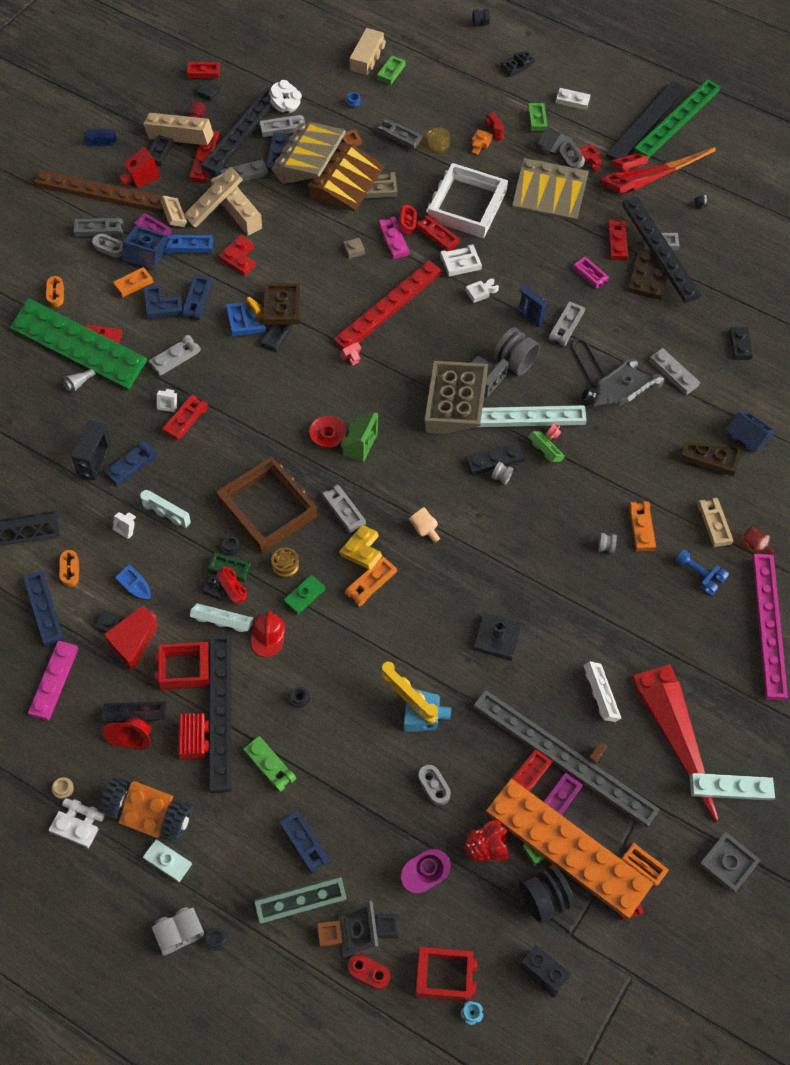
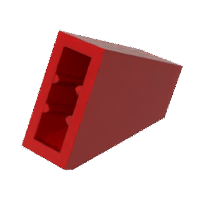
M144 606L104 634L107 644L131 671L136 667L158 628L156 615L151 610L147 611Z

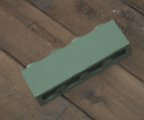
M340 875L255 898L254 902L261 924L343 901L347 898Z

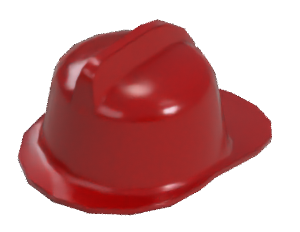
M271 611L260 615L253 624L252 648L255 653L262 657H272L278 654L284 640V621L278 615L272 614Z
M133 717L127 719L124 723L107 724L103 728V736L114 746L145 750L151 744L149 738L151 725L139 718Z

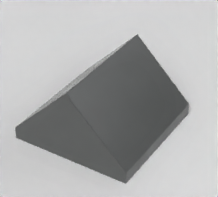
M367 901L339 912L343 957L349 958L358 954H378L373 902Z

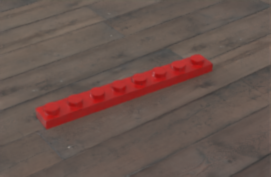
M431 261L426 262L333 339V343L340 349H344L357 342L359 343L440 276L442 269Z

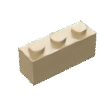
M366 28L350 57V71L368 75L370 69L374 68L375 60H378L381 49L385 47L386 41L384 40L383 32Z

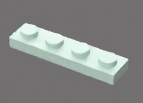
M697 773L690 775L691 796L754 800L775 799L773 778Z

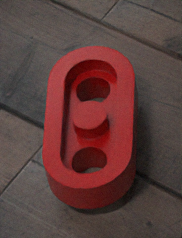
M404 205L401 208L398 218L400 231L407 234L413 232L417 220V211L410 205Z
M223 567L218 570L217 578L231 600L236 604L245 601L247 591L243 585H240L233 569Z
M360 954L350 958L348 972L351 977L376 990H382L388 986L390 972L385 966ZM360 962L363 964V968L356 969L355 964ZM382 973L383 978L381 980H377L375 978V974Z

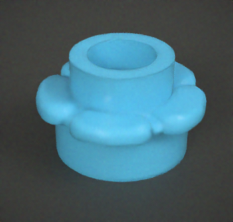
M466 1002L464 1008L461 1009V1016L467 1024L474 1025L482 1020L483 1008L477 1002Z

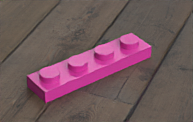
M62 641L57 642L29 709L28 715L30 717L45 721L50 720L77 654V645Z

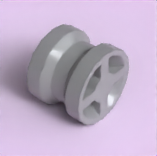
M499 462L491 478L494 480L498 479L502 484L506 485L513 473V468L505 467L503 463Z
M601 533L598 552L605 550L614 554L617 535L612 534L608 536L605 533Z

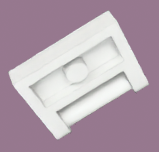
M473 244L467 245L466 248L452 251H440V259L443 261L448 276L477 271L482 268Z

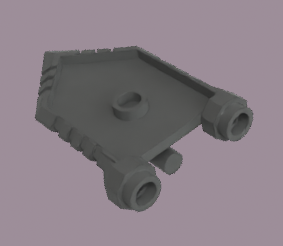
M628 358L623 361L622 365L598 381L594 406L612 403L616 406H621L625 402L633 400L635 396L640 395L649 387L653 389L663 386L664 378L660 374L647 377L636 370V367H638L637 361L634 358Z

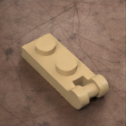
M711 498L709 501L698 500L697 506L699 511H701L713 547L732 544L733 538L718 498Z

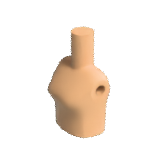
M425 507L409 518L420 536L428 534L434 543L440 539L434 531L437 527V521L428 513Z

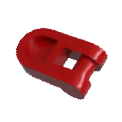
M494 112L487 114L485 119L487 128L492 130L496 141L503 140V123Z

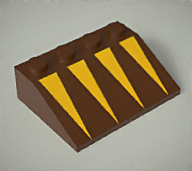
M340 142L320 177L312 178L308 184L311 200L355 212L385 167L382 163L354 145Z

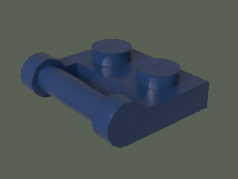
M523 284L520 287L521 298L520 304L517 306V312L539 328L543 324L547 301L531 291V287L528 284Z

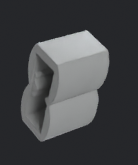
M182 908L176 912L174 917L169 919L163 917L152 926L163 956L205 936L194 908Z

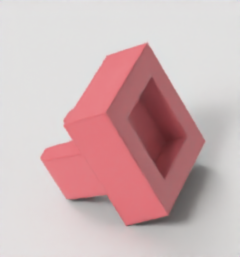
M357 342L342 349L340 357L343 361L348 359L352 366L359 363L361 346Z

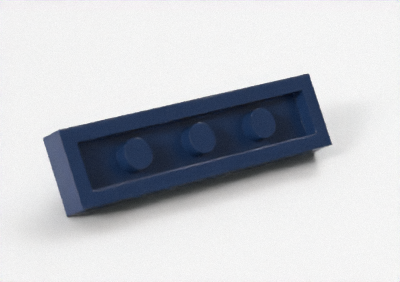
M43 571L23 576L44 646L64 641Z

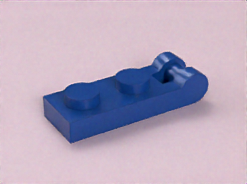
M168 235L164 252L169 255L174 252L212 253L213 235Z

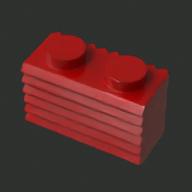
M203 713L179 715L178 755L180 760L205 759V753H209V740L205 739L206 733L210 731L209 720L205 719Z

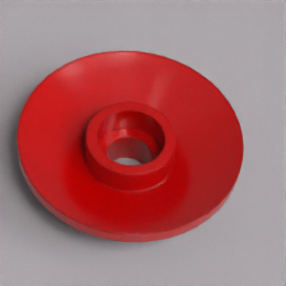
M333 416L320 417L310 426L312 441L324 448L340 445L347 433L345 424Z

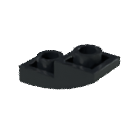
M523 51L516 53L512 60L502 62L500 68L511 77L527 69L536 59L529 52Z

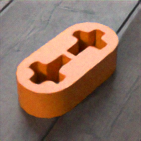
M58 276L50 277L46 285L48 305L54 308L61 306L64 301V285L62 279Z
M72 550L64 551L60 555V579L66 587H73L79 581V559L76 552ZM69 557H72L71 565L67 564ZM68 572H71L72 574L70 580L66 579L68 578Z

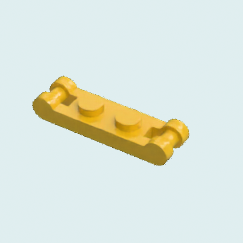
M385 662L382 666L383 680L427 723H434L437 719V706L428 704L421 692L415 691L405 677H401L395 672L393 663Z

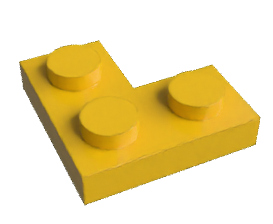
M362 525L339 551L341 557L371 570L382 557L380 551L370 547L379 536L377 531Z

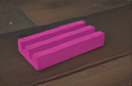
M583 257L573 264L572 269L595 289L609 279V276L587 257Z

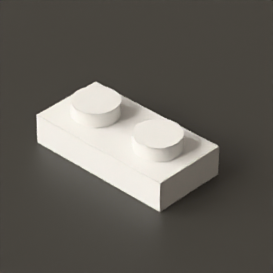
M560 88L556 104L587 110L590 94Z

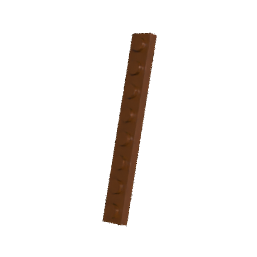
M43 170L39 171L34 181L35 186L158 213L163 212L160 202L162 195Z

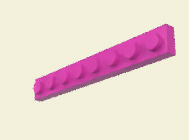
M754 554L752 560L765 699L786 701L788 693L774 555Z

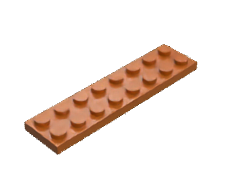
M512 778L486 810L487 815L494 820L500 821L503 827L627 920H629L654 884Z

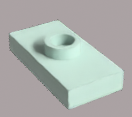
M155 840L143 856L144 860L177 882L181 881L192 865L190 861L158 840Z

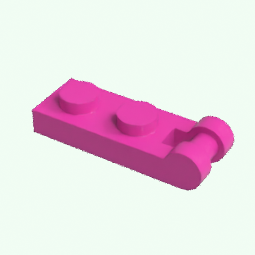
M390 217L388 220H378L379 228L392 258L397 259L409 256V249L398 227L396 217Z

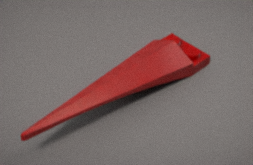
M671 664L633 675L632 680L639 697L665 735L688 776L690 777L692 773L705 774L680 683L676 679ZM701 797L712 819L717 822L718 816L712 797Z

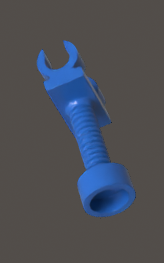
M685 549L675 560L680 566L685 564L705 578L699 588L710 596H713L718 589L717 585L710 581L713 576L721 583L729 576L728 572L721 569L718 565L711 572L706 571L699 564L692 561L690 553Z

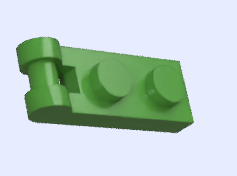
M260 736L243 748L244 753L278 792L284 790L286 784L296 780L293 772L285 766ZM280 773L284 775L280 779L276 778Z

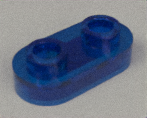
M111 129L87 130L83 137L84 143L88 146H111L117 140L116 132Z

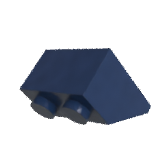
M136 225L123 241L122 260L149 269H155L161 261L168 235Z
M748 411L738 412L726 429L732 439L745 443L743 446L751 452L753 450H761L776 434L774 429Z

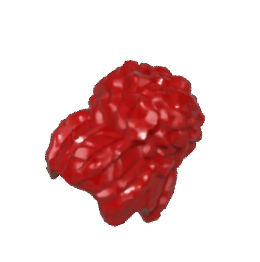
M498 820L486 822L483 828L472 830L467 834L464 852L474 862H482L485 859L495 861L508 859L507 847L503 843L507 839L505 836L507 830L500 825Z

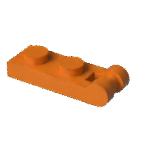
M643 501L642 503L629 502L636 552L655 551L656 543L649 501ZM637 511H642L643 514H637Z
M382 557L371 570L368 569L347 588L345 595L349 598L352 597L355 600L354 603L359 607L362 606L375 591L397 573V568L386 558ZM359 588L363 591L361 594L357 592Z

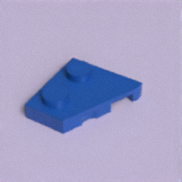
M244 303L226 304L232 336L266 332L265 325H261L257 321V317L253 312L249 311Z

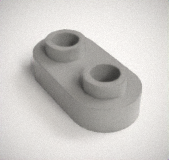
M571 140L563 142L560 146V152L571 168H581L585 158L578 147Z
M98 234L93 238V246L97 251L114 258L122 256V241L106 234Z
M423 766L418 776L420 784L433 804L438 806L445 805L450 799V788L435 766ZM430 775L433 779L427 780L425 777ZM442 793L443 797L438 798L436 797V794Z

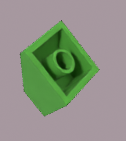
M374 412L358 416L355 422L350 424L349 434L343 438L341 443L343 456L364 463L378 434V413Z

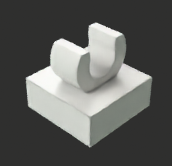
M174 390L158 391V410L175 413L177 409V394L174 393Z
M120 512L114 516L113 530L129 539L133 535L135 525L133 519L136 516L131 513L126 515Z

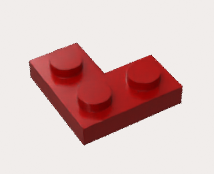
M240 235L218 255V259L245 276L256 266L255 261L246 256L254 248V243Z

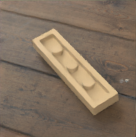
M230 167L184 216L196 228L243 179Z

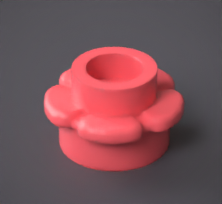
M553 424L545 436L549 440H556L561 433L559 430L560 426Z

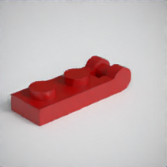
M426 215L422 221L416 222L415 229L418 232L424 233L444 250L450 251L460 244V239L430 215Z
M609 219L610 260L627 261L626 220L615 221L614 219Z
M191 395L162 428L163 433L179 441L197 418L207 410L208 403L199 401L196 396Z

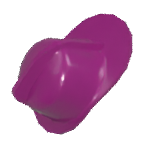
M437 849L422 852L404 865L401 871L403 886L412 893L427 891L447 878L451 867L450 860L444 852Z

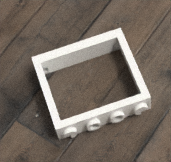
M452 163L449 170L445 171L444 180H440L438 191L434 192L432 203L428 204L426 213L443 226L484 238L506 194L508 180ZM453 180L495 192L480 223L439 210Z

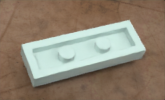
M198 603L190 612V617L196 618L199 622L208 621L215 623L219 627H232L238 632L248 631L254 619Z

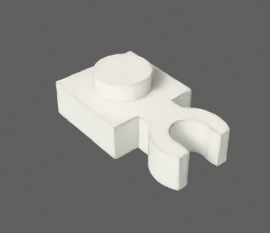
M489 279L485 284L479 281L466 286V292L473 303L488 298L489 293H496L499 286H491L494 285V279Z

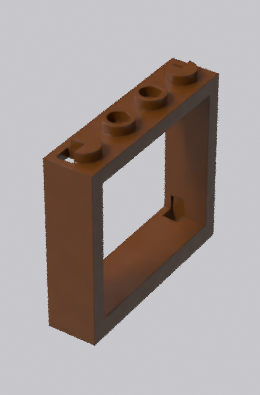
M270 457L216 491L217 502L261 554L317 518L318 508L314 505V501L308 499L304 489L295 484L292 475L287 474L282 464L276 462L273 457ZM272 473L305 512L264 538L231 498Z

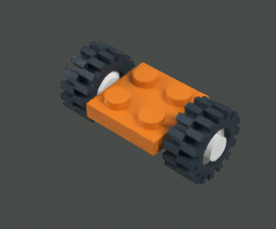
M115 776L110 780L106 791L103 793L100 812L116 819L120 817V824L153 837L159 838L162 836L175 842H180L185 835L186 829L189 827L188 824L193 815V805L178 799L174 800L171 804L172 795L141 783L130 782Z

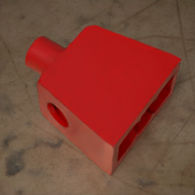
M146 147L124 162L127 172L119 176L124 185L133 181L138 188L161 178L155 161Z

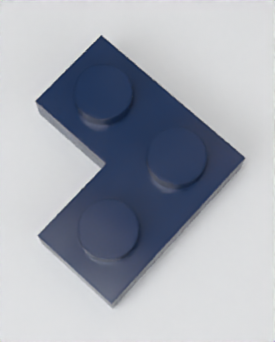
M162 285L144 287L148 319L183 315L181 296L163 298Z

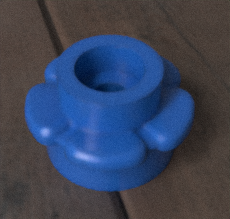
M356 92L349 93L346 98L347 105L350 107L359 106L361 102L360 95Z

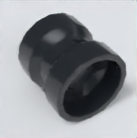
M489 9L472 11L473 26L490 24Z

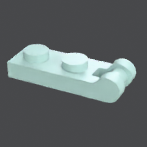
M145 490L141 492L140 497L145 509L155 510L159 516L169 518L177 526L181 525L187 528L191 523L188 512L151 491Z

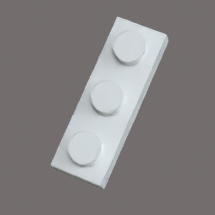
M588 662L584 665L586 678L591 684L592 694L597 700L601 717L606 721L612 722L622 719L602 665Z

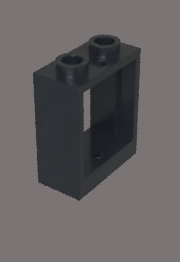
M88 420L71 457L77 476L81 479L96 481L112 445L106 424Z

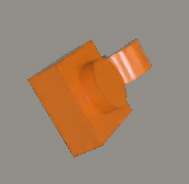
M478 129L472 138L471 144L474 147L472 153L478 155L481 148L487 149L492 141L493 134Z

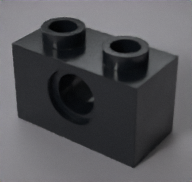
M537 945L532 948L519 967L554 998L572 975Z

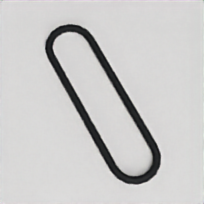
M576 339L571 344L572 350L575 353L590 383L593 386L597 387V384L593 383L578 353L574 348V344L576 342L580 341L585 343L602 376L605 377V374L602 368L600 367L588 343L583 339Z

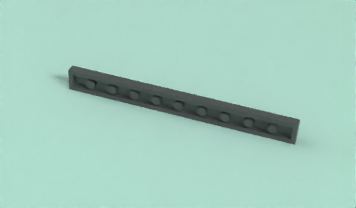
M487 690L484 691L474 704L473 708L533 750L537 749L552 760L553 764L646 828H648L660 810Z

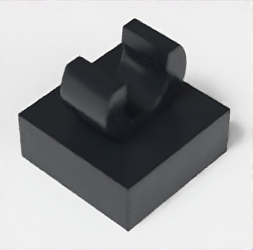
M211 574L203 588V594L221 601L226 591L217 576Z

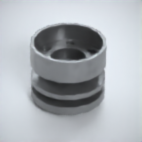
M511 328L498 342L493 357L496 361L505 359L509 362V370L517 375H522L534 363L541 346L532 338L525 339V334L517 328Z

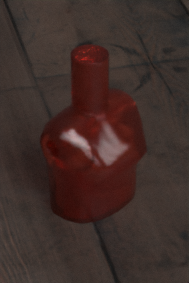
M755 524L750 526L741 537L755 553H760L764 550L768 555L776 554V551L768 544L770 542L769 534L760 530Z

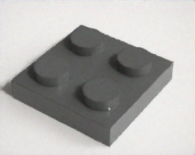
M725 832L699 866L735 894L761 860Z

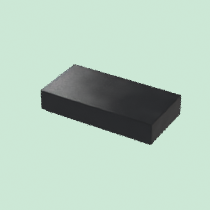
M293 324L272 325L260 342L261 347L277 352L293 328Z

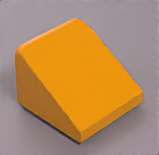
M248 297L247 307L249 311L254 313L257 321L262 319L264 309L258 302Z

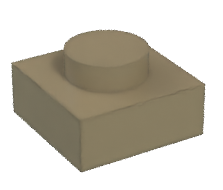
M360 238L344 241V248L349 259L365 255V249Z

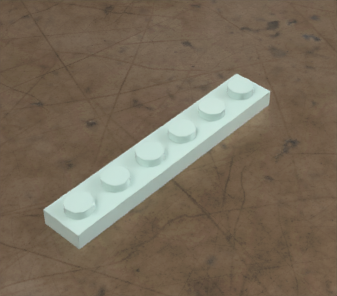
M585 406L483 408L481 425L478 427L552 426L553 424L586 425L587 420Z

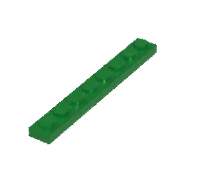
M707 79L634 148V153L650 158L719 92L720 86Z

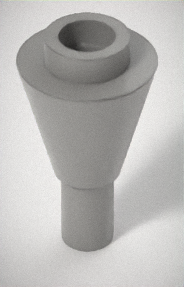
M90 369L84 373L65 376L63 381L66 390L74 393L88 378L96 375V372Z

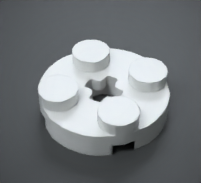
M281 80L275 83L269 91L270 102L278 111H290L289 113H292L298 108L302 97L301 93L289 84L288 81Z

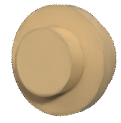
M59 778L52 785V793L59 799L68 798L74 790L73 783L68 778Z

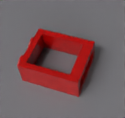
M208 642L159 645V652H155L156 665L159 664V671H155V682L159 683L161 690L210 687V650ZM200 656V677L166 679V657Z
M419 947L416 998L469 1002L471 996L476 995V982L472 981V974L477 972V959L473 958L474 951ZM428 957L467 960L465 991L426 988Z

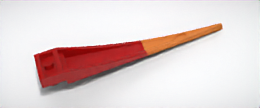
M715 147L665 164L631 171L614 172L601 178L600 182L602 186L620 194L628 193L716 150Z

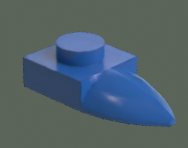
M130 564L115 577V580L128 592L139 598L151 599V592L147 582Z

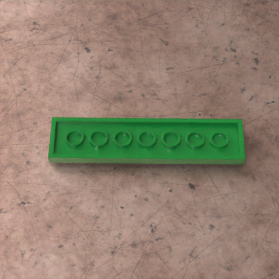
M30 298L27 299L10 326L13 331L89 370L93 369L96 374L127 390L130 389L147 361L146 357Z

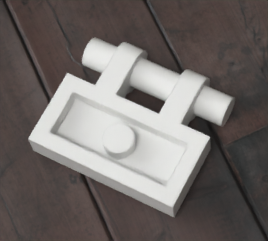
M65 798L62 806L69 808L67 814L58 812L49 832L89 849L99 830L92 823L94 820L102 822L105 814L99 812L93 806L89 808L82 805L76 799L72 801ZM77 812L86 815L84 821L75 818Z

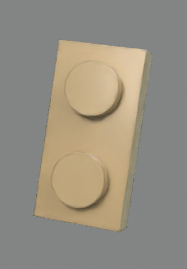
M162 196L160 202L169 225L185 227L187 221L178 198Z

